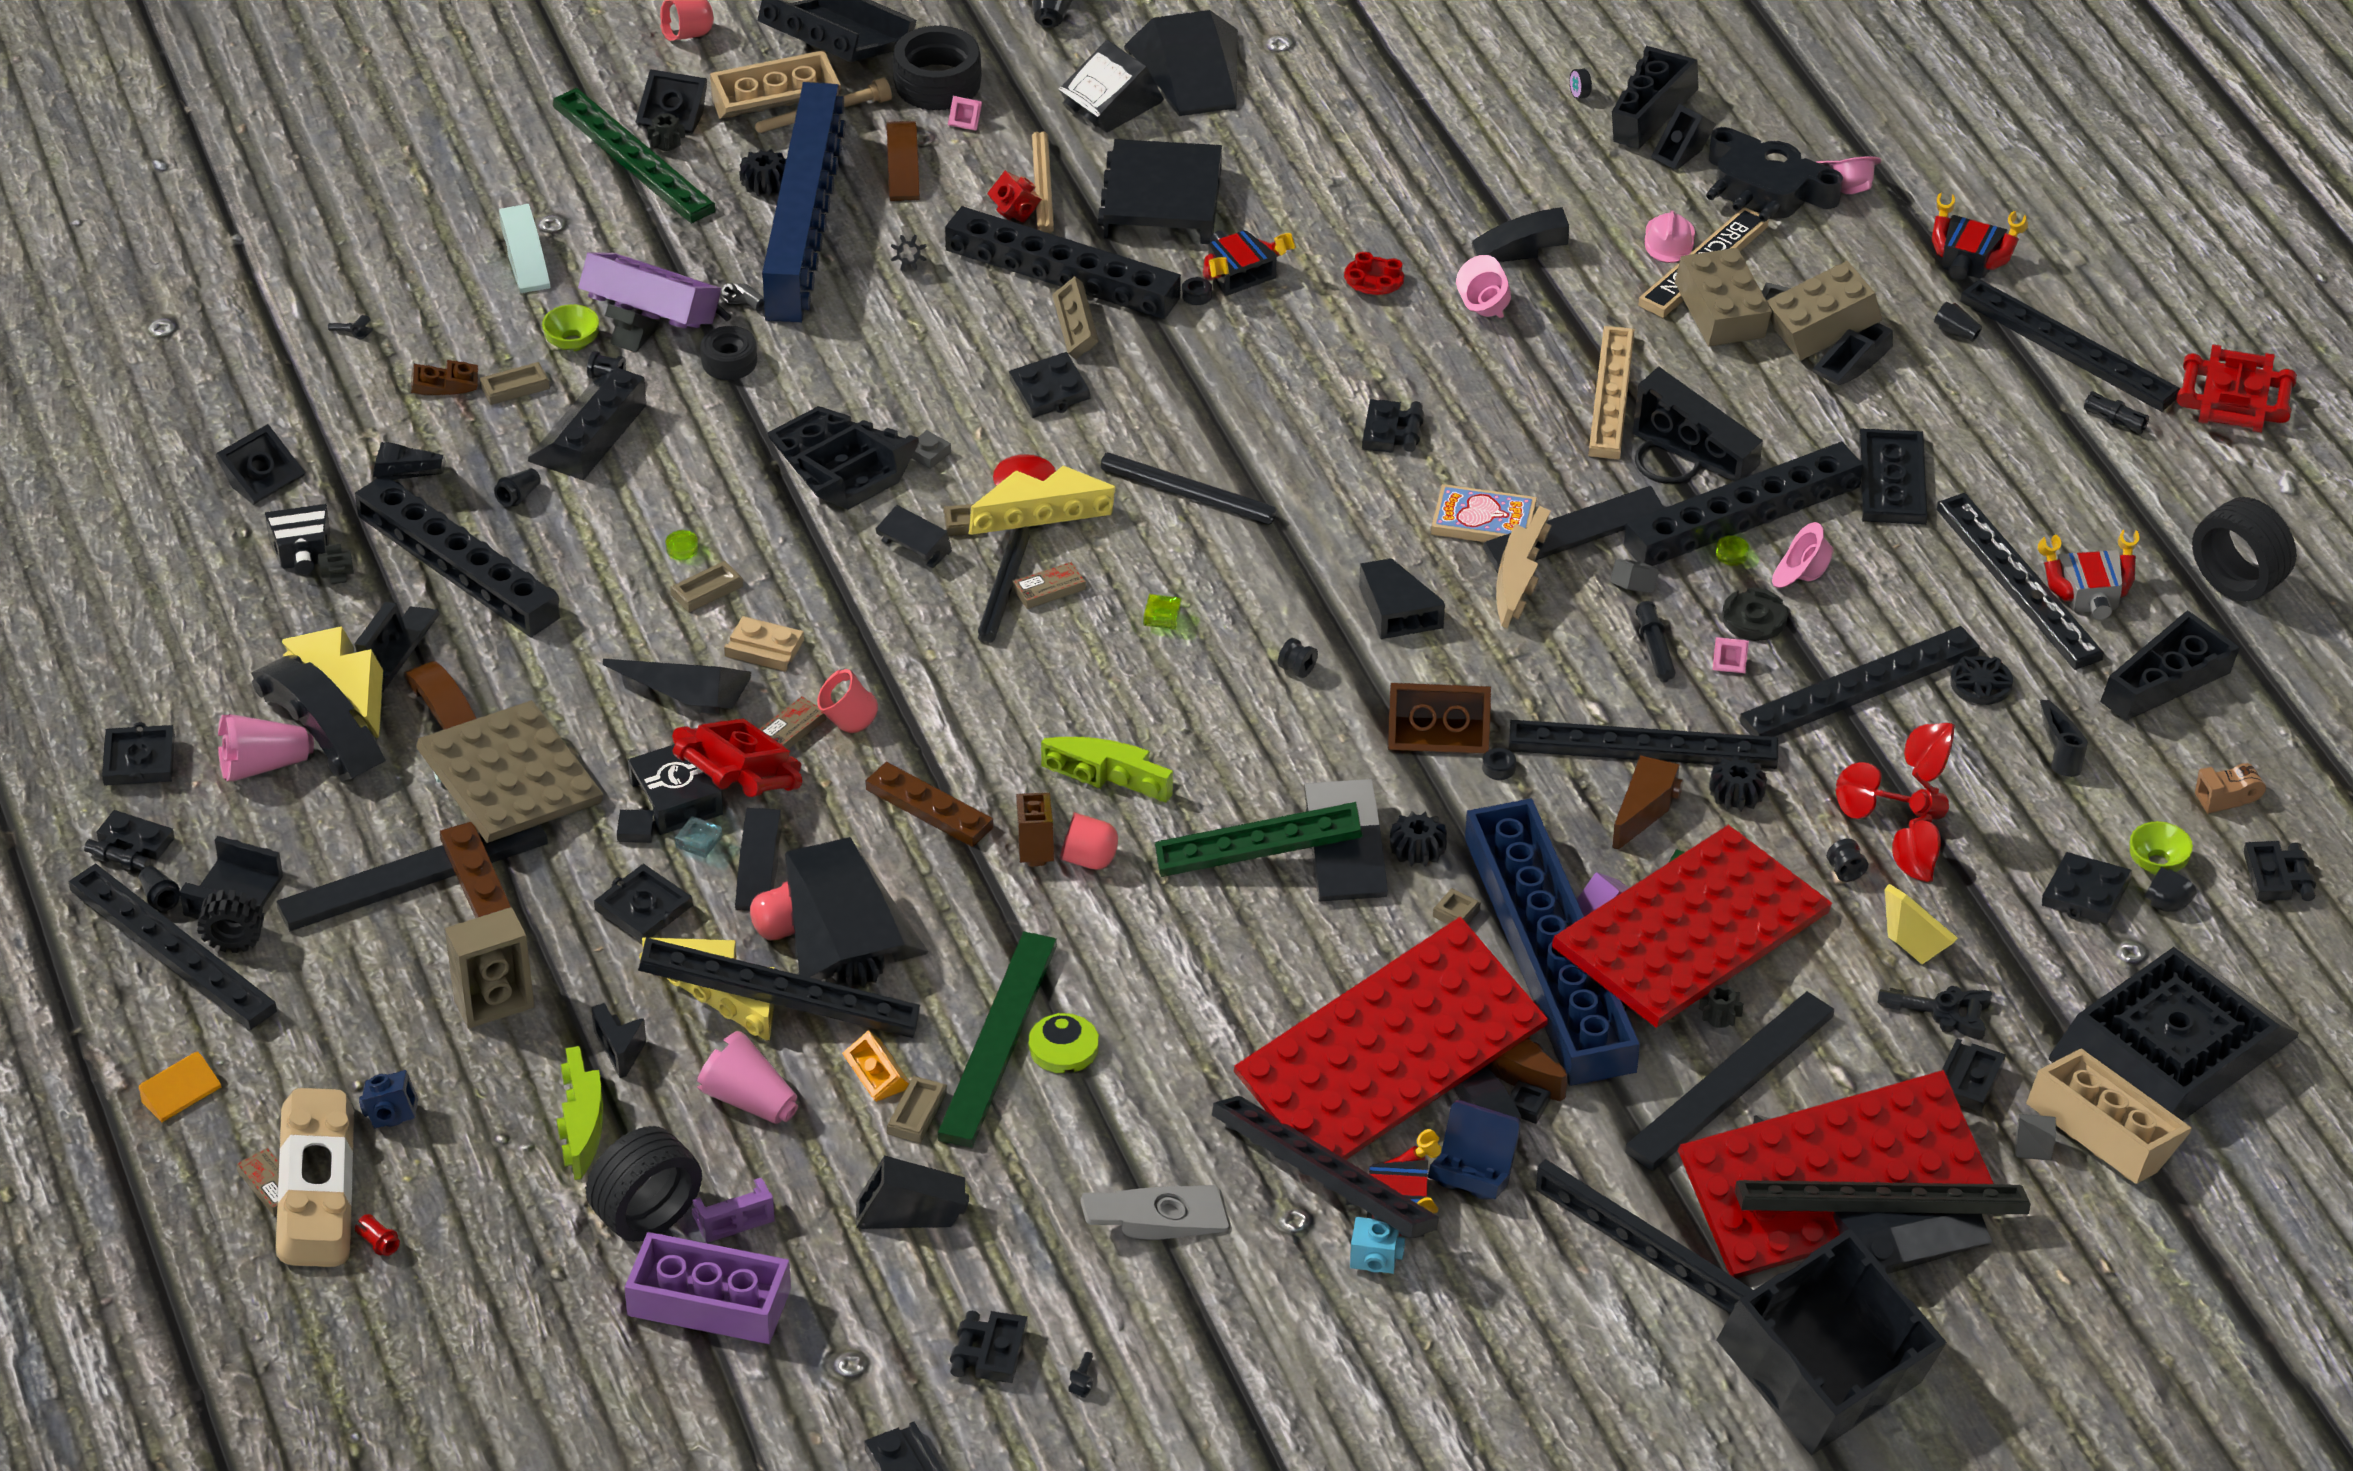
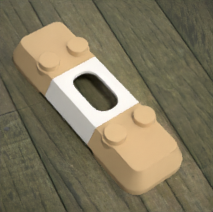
M297 1088L284 1101L281 1108L276 1255L280 1261L288 1265L336 1267L344 1264L350 1255L354 1109L347 1095L341 1090ZM320 1145L331 1151V1177L326 1183L311 1184L302 1178V1153L306 1147Z

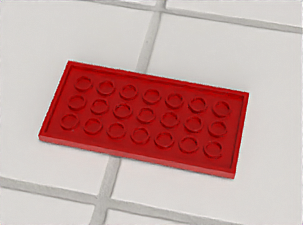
M1728 824L1555 935L1551 946L1657 1028L1707 995L1716 985H1722L1828 914L1832 902Z
M1460 916L1234 1065V1073L1264 1110L1280 1123L1293 1127L1347 1160L1545 1027L1548 1018Z
M1944 1070L1680 1144L1678 1148V1153L1729 1275L1736 1279L1806 1259L1812 1252L1840 1235L1832 1215L1834 1212L1741 1210L1735 1194V1185L1738 1180L1994 1184Z

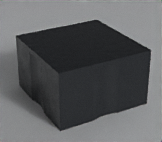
M1851 1228L1812 1252L1797 1267L1776 1275L1740 1298L1716 1340L1811 1456L1922 1383L1947 1343L1917 1306L1896 1288L1887 1275L1885 1268Z

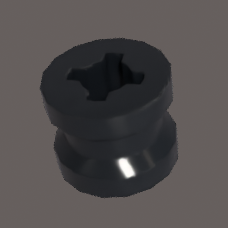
M1292 637L1281 648L1277 664L1285 670L1292 669L1296 676L1305 678L1316 664L1318 651L1312 646H1302L1300 640Z
M1848 838L1835 842L1828 849L1826 855L1830 865L1835 867V874L1842 882H1850L1860 878L1865 874L1869 865L1866 857L1860 853L1861 849L1858 843Z

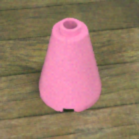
M232 714L221 715L219 720L218 736L223 737L222 747H218L222 776L224 779H227L226 781L234 782L306 761L308 754H312L314 751L313 736L311 733L307 734L305 727Z
M735 1031L724 1039L729 1045L722 1052L715 1049L704 1064L697 1079V1082L701 1085L697 1086V1088L704 1094L774 1124H778L782 1120L784 1122L789 1121L798 1109V1105L795 1103L797 1100L795 1092L744 1033Z

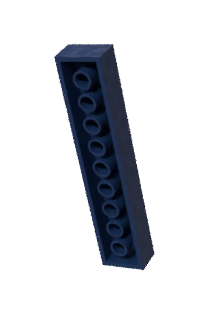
M803 82L762 271L765 321L802 323L804 310H810L811 294L808 291L814 290L815 274L812 271L818 270L819 255L816 251L821 252L823 237L820 232L826 231V214L824 213H829L830 195L828 194H833L834 176L832 175H837L838 157L836 156H841V138L845 137L846 123L840 117V114L844 113V96H839V84Z
M1533 799L1467 810L1466 843L1531 997L1548 1018L1545 1030L1560 1065L1568 1074L1567 1082L1569 1086L1637 1073L1640 1044L1621 1000L1551 946L1555 935L1584 916Z

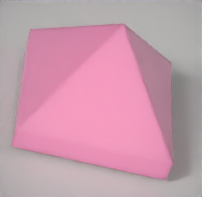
M953 96L948 125L977 131L982 101Z
M1716 637L1712 670L1745 674L1749 640Z

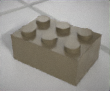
M1738 247L1681 256L1674 283L1708 347L1765 338L1772 310Z
M1848 260L1766 300L1772 310L1770 319L1773 329L1799 361L1835 344L1848 329L1858 333L1882 321L1875 292Z
M512 907L445 928L454 1002L468 1029L535 1008L527 937Z

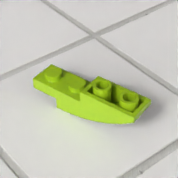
M1090 737L1044 738L1041 742V766L1053 772H1058L1100 789L1106 781H1110L1165 803L1173 795V770L1149 762L1148 750L1117 741Z
M580 1046L565 1048L567 1063L560 1064L563 1084H570L571 1089L566 1090L567 1102L562 1103L563 1118H557L559 1139H567V1144L562 1145L565 1167L572 1166L574 1180L582 1179L590 1167L597 1152L603 1128V1100L599 1070L585 1072Z

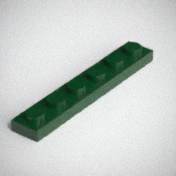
M1356 802L1156 841L1155 847L1158 869L1161 877L1361 838L1363 835L1358 806Z

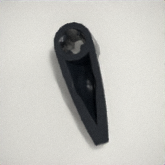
M2040 700L2044 727L2055 751L2051 764L2052 770L2068 777L2080 775L2088 745L2087 739L2050 700Z

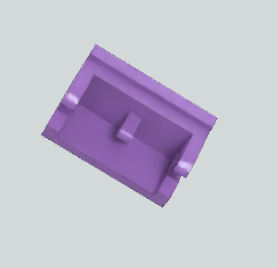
M762 1178L754 1180L757 1187L753 1189L754 1192L708 1207L704 1206L700 1197L692 1199L695 1207L692 1208V1215L706 1243L775 1221L773 1196Z

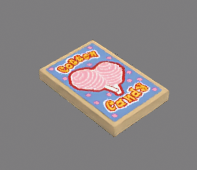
M1442 484L1431 526V535L1486 542L1511 533L1515 524L1527 528L1535 513L1537 497Z

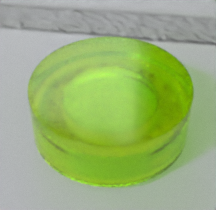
M688 530L674 531L667 536L665 541L667 554L676 560L690 559L697 554L699 549L697 536Z
M1725 536L1717 542L1716 557L1721 563L1737 566L1745 563L1748 559L1749 545L1743 538Z

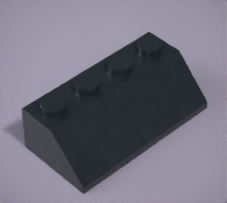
M615 368L593 381L528 456V462L584 481L646 407L644 376Z

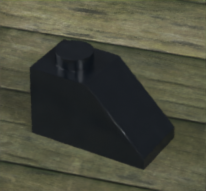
M1678 104L1651 157L1678 170L1703 150L1716 124L1706 117Z

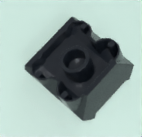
M381 442L375 461L373 477L377 479L380 476L386 475L392 480L443 474L446 460L444 455L408 448L390 442Z

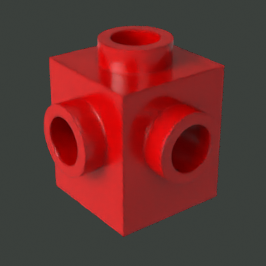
M1006 170L987 193L998 205L996 210L1007 220L1015 218L1023 223L1042 200L1034 191L1036 186L1024 176L1019 178Z

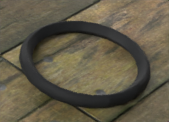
M1652 440L1643 443L1635 454V464L1638 470L1644 476L1656 482L1672 484L1684 482L1694 477L1701 468V464L1696 462L1690 472L1679 477H1662L1649 472L1643 466L1641 457L1647 448L1655 445Z

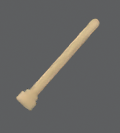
M883 77L873 80L867 89L844 95V108L868 100H872V102L878 101L879 103L891 100L892 94L887 79ZM797 110L759 121L755 124V130L758 133H764L793 124Z

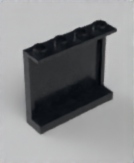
M762 0L757 21L844 60L855 62L894 52L898 40L906 33L915 29L917 20L872 0H803L794 3H788L783 0Z
M1114 139L1113 151H1107L1106 167L1110 170L1104 171V188H1102L1101 207L1105 208L1099 207L1098 226H1104V238L1108 239L1110 224L1200 229V244H1210V238L1214 234L1222 171V145Z

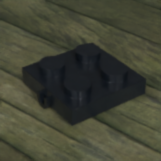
M1067 352L1009 371L1010 381L1032 418L1053 411L1064 413L1068 406L1091 399L1088 386ZM1060 404L1064 406L1062 409H1059Z
M137 722L133 727L105 729L102 769L104 786L172 782L175 741L174 726H146L145 723ZM137 727H142L143 731H137Z
M2066 852L2042 895V906L2067 912V915L2074 920L2079 919L2081 916L2107 924L2131 881L2132 870ZM2076 910L2077 915L2072 914V911Z
M644 863L626 877L615 878L612 882V887L594 900L595 911L640 942H642V938H652L693 906L691 895Z

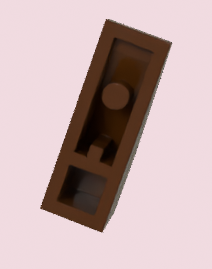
M1640 755L1614 824L1612 848L1620 849L1666 814L1674 798H1680L1683 788V779L1678 778L1680 764Z
M1050 793L1016 794L1020 863L1026 862L1028 866L1034 867L1044 866L1047 862L1054 861L1053 817Z

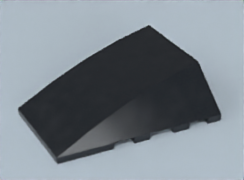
M1211 10L1154 17L1124 45V50L1129 55H1133L1136 60L1147 67L1156 85L1161 89L1162 96L1178 116L1237 108L1238 29Z
M820 406L768 432L769 439L818 498L847 510L898 484L919 444V438L909 435L903 438L898 436L897 430L886 428L883 431L874 429L871 422L862 420L855 423L851 421V416Z
M851 837L785 853L789 897H791L792 926H794L796 938L794 946L795 956L798 958V975L824 980L831 978L836 967L889 953H892L894 961L898 962L926 955L929 952Z

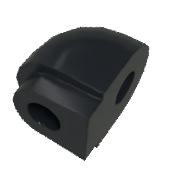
M2161 867L2150 884L2145 898L2151 900L2150 905L2166 912H2177L2184 909L2197 895V889L2184 876L2171 869L2168 871Z

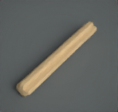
M1036 131L1032 135L1034 182L1036 186L1035 192L1042 199L1036 207L1037 230L1051 234L1054 231L1048 134L1044 131L1041 133Z

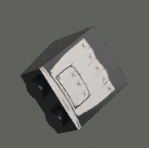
M1106 40L1059 88L1064 98L1062 103L1068 111L1074 115L1078 112L1092 128L1098 126L1106 133L1159 105L1164 100L1147 67L1109 40Z

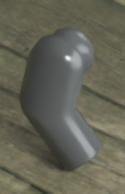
M727 283L722 287L721 295L727 303L748 304L756 311L764 310V297L749 285Z

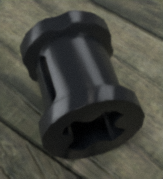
M593 351L588 359L587 376L588 378L595 379L596 377H602L615 368L626 370V359L622 356L617 358L602 356L600 352Z

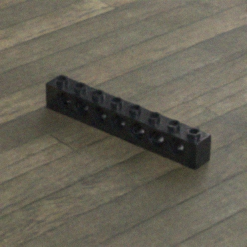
M964 206L960 207L945 226L946 251L1060 287L1075 276L1083 282L1086 295L1164 320L1181 298V274Z
M1842 441L1628 521L1625 526L1624 547L1636 561L1651 566L1662 564L1670 559L1691 553L1699 548L1717 543L1725 538L1746 532L1754 527L1770 523L1775 519L1859 488L1863 463Z
M385 475L378 477L355 492L357 514L360 519L530 638L560 619L559 597L554 589L546 587L536 580L531 573L525 572L513 564L508 557H503L486 542H481L471 535L466 528L458 526L448 519L443 512H438L421 497H416L406 490L401 483L395 482Z

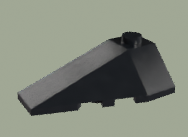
M603 658V666L687 705L700 706V713L720 714V708L733 709L751 679L750 671L725 667Z
M1834 1212L1832 1214L1839 1234L1851 1228L1885 1268L1887 1274L1992 1243L1982 1214Z

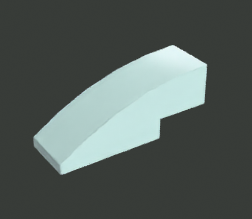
M529 204L499 209L501 230L520 294L550 288L543 251Z

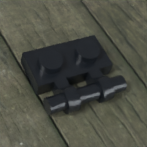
M1370 399L1362 439V450L1393 453L1395 445H1403L1405 451L1413 452L1421 439L1419 427L1423 424L1425 416L1422 410V403L1414 401L1407 411H1401V402ZM1398 426H1403V427H1405V428H1404V429H1398Z
M113 810L96 831L98 841L88 839L85 843L84 851L93 854L96 859L104 862L112 860L121 863L123 868L131 871L135 869L143 870L150 866V859L158 861L175 839L173 828Z
M2279 841L2245 842L2243 852L2257 901L2291 900L2293 889L2301 893L2304 901H2311L2315 898L2314 889L2316 882L2313 874L2308 871L2309 858L2307 853L2302 850L2300 843H2291L2288 846V850L2282 851ZM2287 867H2289L2294 872L2288 873Z
M968 1311L965 1320H962L959 1324L957 1331L959 1341L958 1345L952 1349L950 1373L955 1377H963L966 1368L974 1365L976 1366V1378L1013 1383L1028 1327V1316L991 1311L989 1321L982 1322L979 1321L980 1314L978 1312ZM978 1339L983 1340L981 1348L972 1347L973 1342H976Z

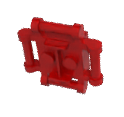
M2212 344L2209 361L2203 360L2201 356L2195 353L2185 356L2183 362L2185 374L2182 388L2177 394V403L2185 408L2200 410L2199 423L2208 424V421L2253 428L2252 431L2262 433L2264 421L2286 423L2290 420L2291 407L2289 403L2292 388L2296 384L2297 374L2291 369H2283L2280 372L2272 371L2275 354L2265 353V356L2221 349V345ZM2197 375L2207 376L2204 394H2197L2195 392ZM2269 387L2279 388L2277 403L2274 406L2267 405Z
M744 718L701 724L698 728L694 729L688 726L677 727L673 731L672 738L675 744L673 755L681 761L687 760L707 774L720 789H726L732 782H738L742 785L746 796L755 797L760 796L765 791L783 788L787 791L797 790L802 785V776L799 773L801 762L793 756H789L790 750Z

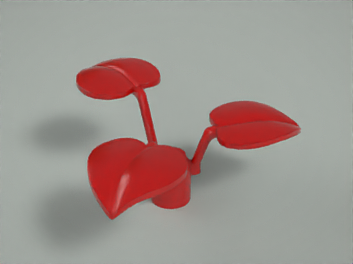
M1952 723L1925 724L1914 729L1907 738L1904 751L1905 760L1908 765L1915 767L1912 775L1926 788L1914 792L1911 797L1878 790L1882 779L1881 772L1876 766L1866 762H1858L1848 766L1841 772L1836 782L1837 787L1835 791L1839 806L1844 814L1851 818L1862 819L1870 815L1876 806V796L1907 802L1913 813L1921 816L1910 820L1909 828L1897 831L1892 844V853L1896 864L1904 873L1925 882H1933L1934 867L1939 856L1941 844L1939 830L1931 822L1933 819H1942L1949 810L1947 796L1939 793V789L1933 787L1929 782L1938 778L1947 764L1954 738L1955 724Z

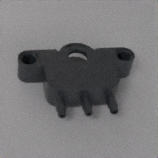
M1718 127L1711 132L1709 161L1718 167L1716 183L1706 194L1709 200H1714L1721 196L1734 202L1732 206L1735 211H1740L1746 207L1759 212V219L1763 222L1770 218L1790 217L1805 202L1823 209H1832L1839 205L1843 176L1837 170L1807 158L1801 159L1799 150L1789 143L1781 141L1761 143V140L1728 127ZM1772 153L1784 155L1787 160L1785 162L1767 160L1765 157Z

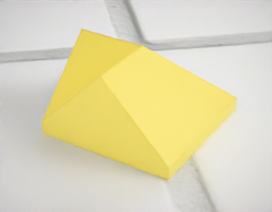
M1890 884L1885 888L1888 938L1900 945L1918 962L1924 964L1958 939L1907 894Z

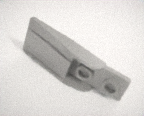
M1215 1185L1139 1188L1115 1191V1193H1083L1081 1197L1085 1220L1089 1225H1122V1232L1131 1238L1160 1240L1225 1232L1229 1228L1220 1193Z

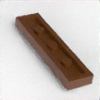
M887 761L865 780L866 790L971 847H974L994 828L992 817Z
M467 822L440 830V840L475 918L510 908V903L473 823Z

